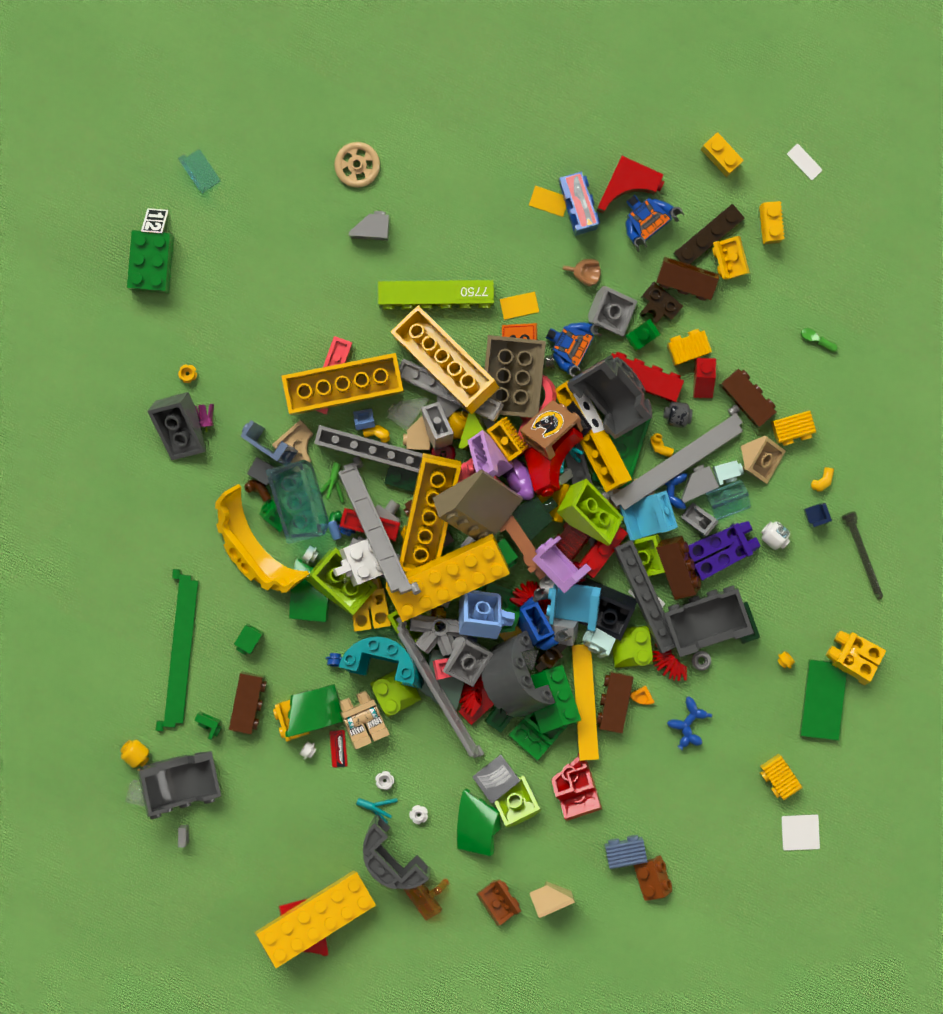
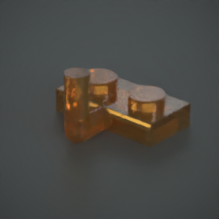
M443 879L431 891L428 890L424 883L412 889H404V891L423 918L428 920L442 911L441 906L434 897L443 892L448 886L449 881L448 879Z

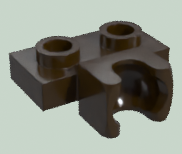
M653 282L641 296L648 304L641 311L640 316L643 317L645 314L651 313L653 315L652 322L656 325L662 316L671 321L683 305L656 282Z
M557 644L549 648L535 661L537 663L535 668L539 672L546 667L550 669L563 657L561 652L568 645Z

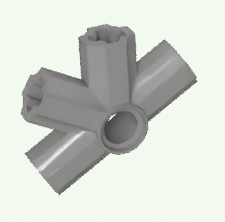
M417 615L410 619L409 630L423 632L415 644L427 654L438 644L442 656L449 655L453 652V636L468 637V635L459 634V620L428 615ZM438 621H442L445 623V626L442 630H436L434 628L435 624Z

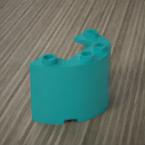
M369 637L356 642L345 652L339 664V668L347 672L367 676L371 658L396 663L398 667L394 680L402 682V685L422 689V675L410 654L403 646L385 637Z

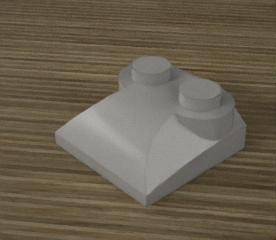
M602 286L596 293L588 313L589 322L591 324L598 323L604 326V329L624 337L637 301L607 286Z
M460 636L452 643L453 652L443 672L474 686L493 653L480 644Z

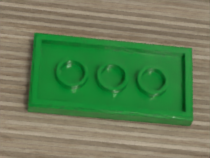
M651 419L616 439L609 434L631 478ZM593 471L591 480L601 483L597 474ZM631 481L619 487L618 489H623L624 487L629 485Z
M809 659L800 736L839 740L847 673L833 666V662Z

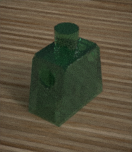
M536 497L519 505L512 515L531 541L554 519L550 512L557 508L558 504L553 497L545 502Z

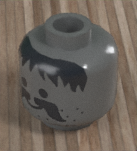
M673 401L669 404V407H665L663 418L667 419L669 426L684 428L687 424L691 423L693 410L690 409L687 403Z

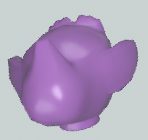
M513 459L514 467L502 476L507 479L510 488L514 492L522 496L524 500H531L535 492L529 470L525 467L524 462Z

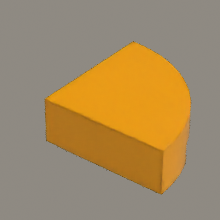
M646 685L630 693V697L639 704L650 705L655 703Z

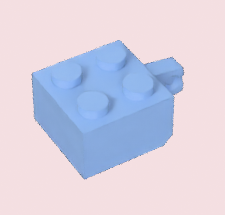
M473 590L461 596L459 601V634L497 639L503 626L513 625L515 613L501 609V596L499 594Z

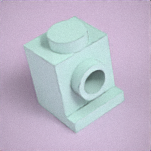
M737 460L712 467L718 485L724 484L723 480L726 483L736 481V476L744 474L741 463L738 464Z
M598 628L595 631H587L583 636V644L588 647L589 651L598 653L597 657L599 658L609 656L616 640Z

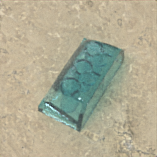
M300 460L267 469L266 474L287 544L324 535L328 529L329 520L312 464L307 460Z

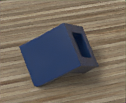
M819 503L804 509L809 527H816L832 521L826 503Z

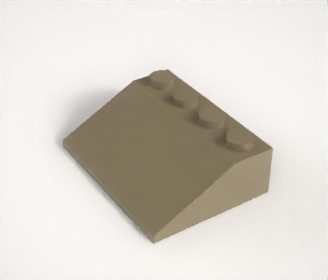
M488 335L485 371L499 386V389L489 398L504 405L500 412L501 415L533 418L539 413L546 341Z
M481 469L433 497L439 518L477 541L492 533L496 535L522 502L523 498Z

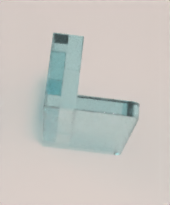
M200 149L188 157L182 155L178 158L202 194L220 182L219 177Z
M742 480L706 493L714 518L717 520L751 507L749 494Z

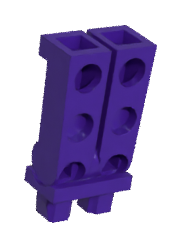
M749 521L734 523L728 528L688 544V553L690 559H693L695 562V572L700 580L708 578L746 556L753 555V551L761 547L756 537L747 541L744 535L753 530ZM724 547H727V548H725V549H723V550H721V551H719V552H717V553H715V554H713V555H711V556H709V557H707V558H705V559H703V560H701V561H697V560H700V559H702V558H704V557H706V556H708V555H710V554H712V553H714V552H716V551H718V550H720V549H722V548H724Z

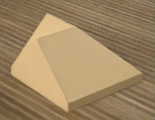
M766 436L741 446L744 460L743 471L768 484L786 451Z
M547 881L544 887L529 893L539 918L575 903L572 891Z

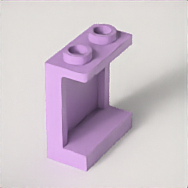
M558 536L553 540L551 537L535 551L537 555L532 560L565 594L591 568L585 564L578 570L556 546L562 538Z

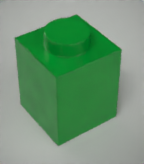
M246 624L234 643L237 646L236 650L244 655L253 653L264 633L250 624Z

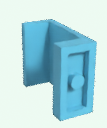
M667 490L646 496L625 511L619 505L621 515L624 517L626 531L632 541L678 528Z
M554 583L553 588H549L548 599H551V605H548L546 616L550 617L549 624L553 625L555 618L586 622L588 623L587 630L595 631L601 588L575 584L564 594Z

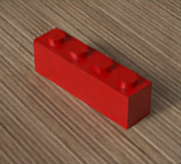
M621 352L611 354L613 359L616 357L622 359L634 371L645 388L644 392L670 402L677 401L684 380L680 379L681 375L673 372L666 374L662 372V368L652 365L650 368L644 365V361L634 358V361L629 360L627 355Z

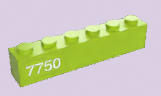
M494 280L378 281L379 307L383 306V310H393L394 306H402L404 310H411L413 306H421V309H432V306H440V309H452V306H459V309H471V306H478L479 309H489L490 305H494Z

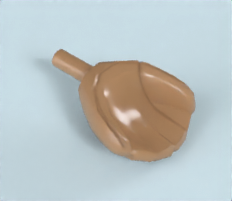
M584 259L577 263L575 267L563 266V270L574 272V276L587 286L595 285L601 276L599 262L596 259Z

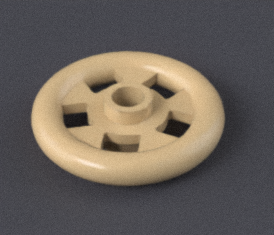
M352 142L339 150L335 158L334 168L341 182L350 187L360 188L369 185L375 180L380 170V160L377 152L370 145L362 142ZM357 151H365V156L356 155ZM347 153L352 155L348 162L343 160ZM356 161L361 163L358 168L353 166ZM366 161H372V169H366ZM346 167L352 173L349 176H346L343 172V169ZM364 172L365 178L357 180L356 174Z

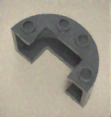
M610 355L570 379L567 384L569 390L575 393L578 398H581L584 393L585 396L594 402L595 407L602 411L605 415L603 428L614 439L652 418V407L650 400H645L644 386L634 371L618 357L613 359V356Z
M732 585L724 588L721 592L715 589L707 592L705 597L693 596L688 598V603L680 606L675 604L668 607L669 611L664 614L680 657L698 652L700 648L734 637L738 639L754 633L738 588Z
M527 630L490 648L489 651L493 653V656L481 673L485 691L492 703L498 709L502 708L506 711V715L516 718L525 717L555 703L549 685L535 689L521 652L534 648Z
M212 751L173 757L143 766V770L142 768L137 769L146 813L150 819L162 817L161 813L171 812L173 807L176 806L185 808L191 806L190 802L204 801V804L215 802V798L221 797Z
M376 814L368 826L363 843L364 863L372 877L380 884L391 889L406 890L418 887L429 880L430 867L418 855L403 868L381 845L389 836L386 832L390 829V826Z

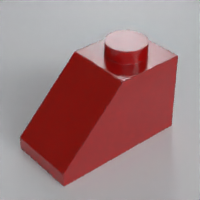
M696 358L694 360L693 398H713L716 379V358Z

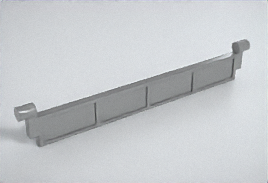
M734 405L728 409L731 415L730 418L617 493L613 494L612 491L603 492L602 495L606 499L610 498L616 507L621 505L625 511L742 433L743 430L739 425L743 422L737 415V412L740 411L739 407Z
M356 456L353 458L354 463L345 465L344 470L338 472V475L391 593L399 591L401 595L412 591L414 595H417L421 590L417 582L412 584L408 582L357 468H361L363 463L360 457Z
M398 617L396 619L399 624L397 626L399 631L397 635L413 659L470 757L473 756V758L482 756L484 754L480 745L476 746L440 683L436 680L434 673L406 628L407 622H402L401 618Z

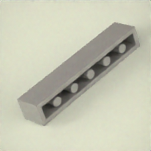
M319 425L314 442L316 445L417 473L419 472L422 453Z

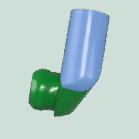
M339 510L331 512L329 516L328 528L333 540L342 537L337 521L342 519V513Z

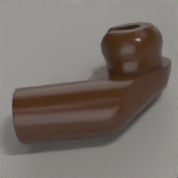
M249 480L244 485L246 492L250 493L253 491L259 493L263 502L272 498L265 484L260 481Z

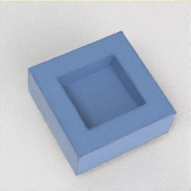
M372 408L353 412L356 430L375 427Z

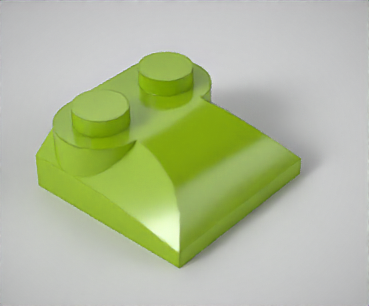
M658 534L633 541L648 576L665 573L656 549L661 541Z
M648 625L628 627L621 641L615 640L612 647L614 668L653 664Z
M397 669L370 683L387 717L422 700L416 688L402 685V682L394 680Z
M524 775L519 777L520 782L494 802L506 828L518 825L541 811Z

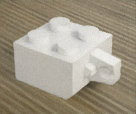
M368 539L339 550L343 560L341 561L342 566L333 569L335 577L345 573L347 577L350 576L353 586L383 575Z

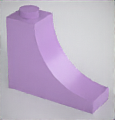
M484 430L467 440L476 472L482 469L493 477L495 475L500 477L514 467L513 461L509 462L493 439Z

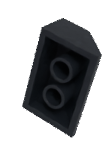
M586 578L582 585L601 588L596 628L621 641L635 610L636 599ZM578 622L588 627V623Z

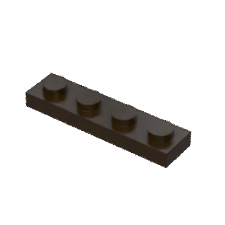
M731 204L673 254L680 262L691 264L713 246V242L720 240L744 220V216L734 204Z

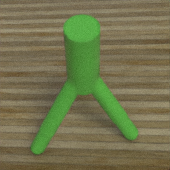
M334 462L330 479L318 492V495L321 496L329 487L326 499L329 500L335 483L340 501L344 503L343 494L338 482V472L340 471L341 464Z

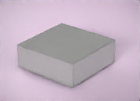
M181 825L178 828V847H186L189 843V826Z

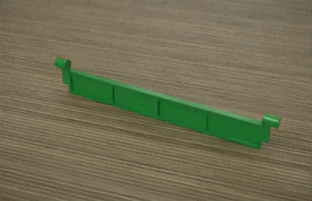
M173 569L172 578L179 579L165 717L164 721L157 720L156 731H163L164 727L175 728L176 723H184L199 581L191 580L192 575L180 574V569Z

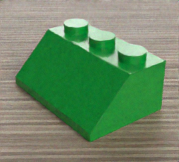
M563 665L531 676L535 689L549 685L555 701L554 704L534 712L541 734L581 721Z

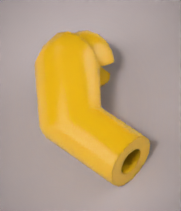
M380 425L362 429L364 438L375 435L380 438L382 443H387L390 440L389 431Z
M825 467L823 477L818 481L813 480L811 488L821 492L829 487L832 482L834 469Z

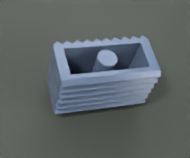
M630 835L627 837V840L621 841L619 838L610 839L608 843L604 844L609 869L647 862L644 841L638 835Z

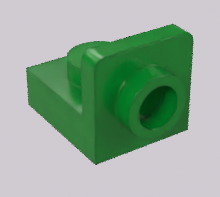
M651 319L628 333L626 338L634 350L637 351L661 334Z
M272 499L261 507L259 513L265 521L279 532L292 519Z
M201 711L197 713L194 721L198 722V726L205 729L212 728L208 739L212 740L214 736L218 737L222 728L219 725L221 720Z

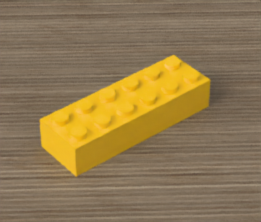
M419 306L413 309L390 331L395 340L471 415L499 389L496 381Z
M396 353L281 376L290 415L404 393Z
M425 453L422 454L399 557L403 571L408 572L441 557L448 523L439 518L433 497L458 483L461 461Z
M492 533L406 572L405 575L409 584L417 582L421 590L419 594L414 595L412 591L401 595L399 591L391 593L387 582L386 590L402 622L507 576L510 572Z
M353 870L254 933L273 966L278 968L370 910L376 904L358 873Z

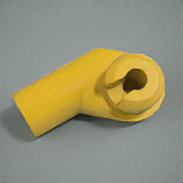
M653 434L650 438V443L654 452L671 457L674 449L664 445L661 434Z

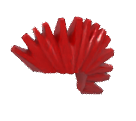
M527 581L525 586L521 583V589L515 588V591L512 592L516 598H510L509 600L518 607L522 606L530 597H534V591L540 589V584ZM539 600L538 604L544 615H546L547 607L551 605V600Z
M671 650L663 654L659 651H652V653L656 654L653 655V658H657L653 662L659 661L654 665L655 667L659 666L657 670L660 671L667 666L663 676L670 671L669 679L673 676L675 681L677 676V681H680L681 675H683L684 681L687 680V666L681 664L673 656Z
M481 675L474 686L464 682L465 685H463L461 693L463 698L459 701L460 704L463 703L461 706L463 711L467 715L470 714L471 717L482 706V689L484 685Z

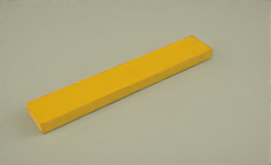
M584 644L573 645L571 647L575 702L581 717V721L577 722L579 760L599 759L592 654Z

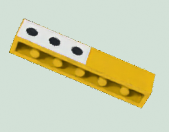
M566 381L555 389L556 397L559 403L564 404L566 407L574 401L591 425L592 429L583 437L584 440L580 441V444L605 492L623 486L631 481L632 478L609 434L605 432L603 422L591 399L585 396L584 393L581 398H578L575 393L569 390L567 385L569 381Z

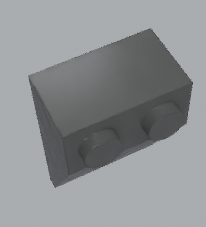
M189 392L156 400L147 412L171 460L206 451L197 409Z

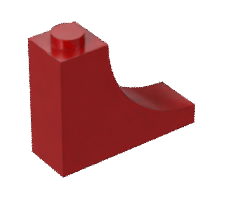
M622 155L596 211L604 214L606 208L616 198L627 193L645 192L654 195L656 190L660 192L665 182L662 180L664 174Z
M572 427L552 445L555 456L551 460L533 447L524 451L535 493L548 497L560 490L559 473L561 465L568 452L577 443L584 440L580 431Z

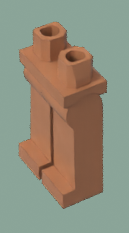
M511 515L501 527L500 532L507 530L522 552V559L527 565L526 568L530 574L534 572L540 580L546 574L532 560L537 555L536 549L514 516Z

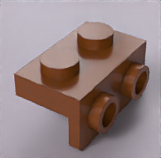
M661 855L647 860L646 863L634 865L645 901L665 898L672 892V883L668 879L666 864Z
M493 880L476 894L497 926L502 925L514 914L521 912L518 901L510 895L508 886L501 880Z

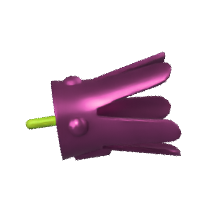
M204 404L198 405L197 414L200 427H205L206 432H208L207 426H214L212 419L214 404L209 405L208 416L206 406Z

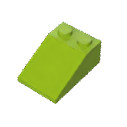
M587 479L570 486L557 510V513L570 526L607 546L611 544L624 518Z
M333 548L327 552L305 579L324 596L349 614L354 615L375 591L377 586L371 580L353 586L350 576L347 577L345 573L335 577L333 569L342 566L341 561L343 559L340 551L337 548Z

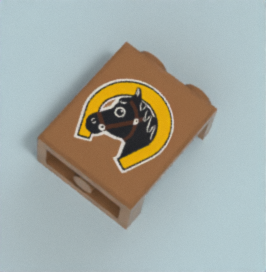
M552 400L520 429V432L527 444L551 460L555 456L552 445L572 427L580 432L583 428L580 423L581 418L575 412L571 413L564 404H558Z

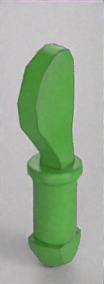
M804 328L801 330V336L805 341L818 342V345L825 347L830 352L838 350L835 343L824 339L823 336L819 337L812 329Z

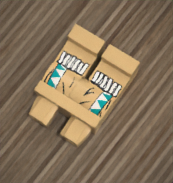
M366 691L356 694L359 701L358 705L353 706L350 698L339 701L342 710L340 714L354 749H359L372 743L371 740L377 741L390 735L374 699H371Z

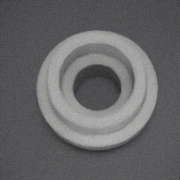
M698 651L692 657V664L698 670H706L711 664V657L704 651ZM700 657L705 659L703 664L698 663Z

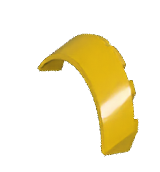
M240 484L222 493L215 503V509H218L219 521L216 524L217 530L223 536L225 541L223 546L230 559L250 581H257L261 584V588L265 590L272 589L286 593L310 575L308 571H298L282 565L271 557L259 544L244 515Z

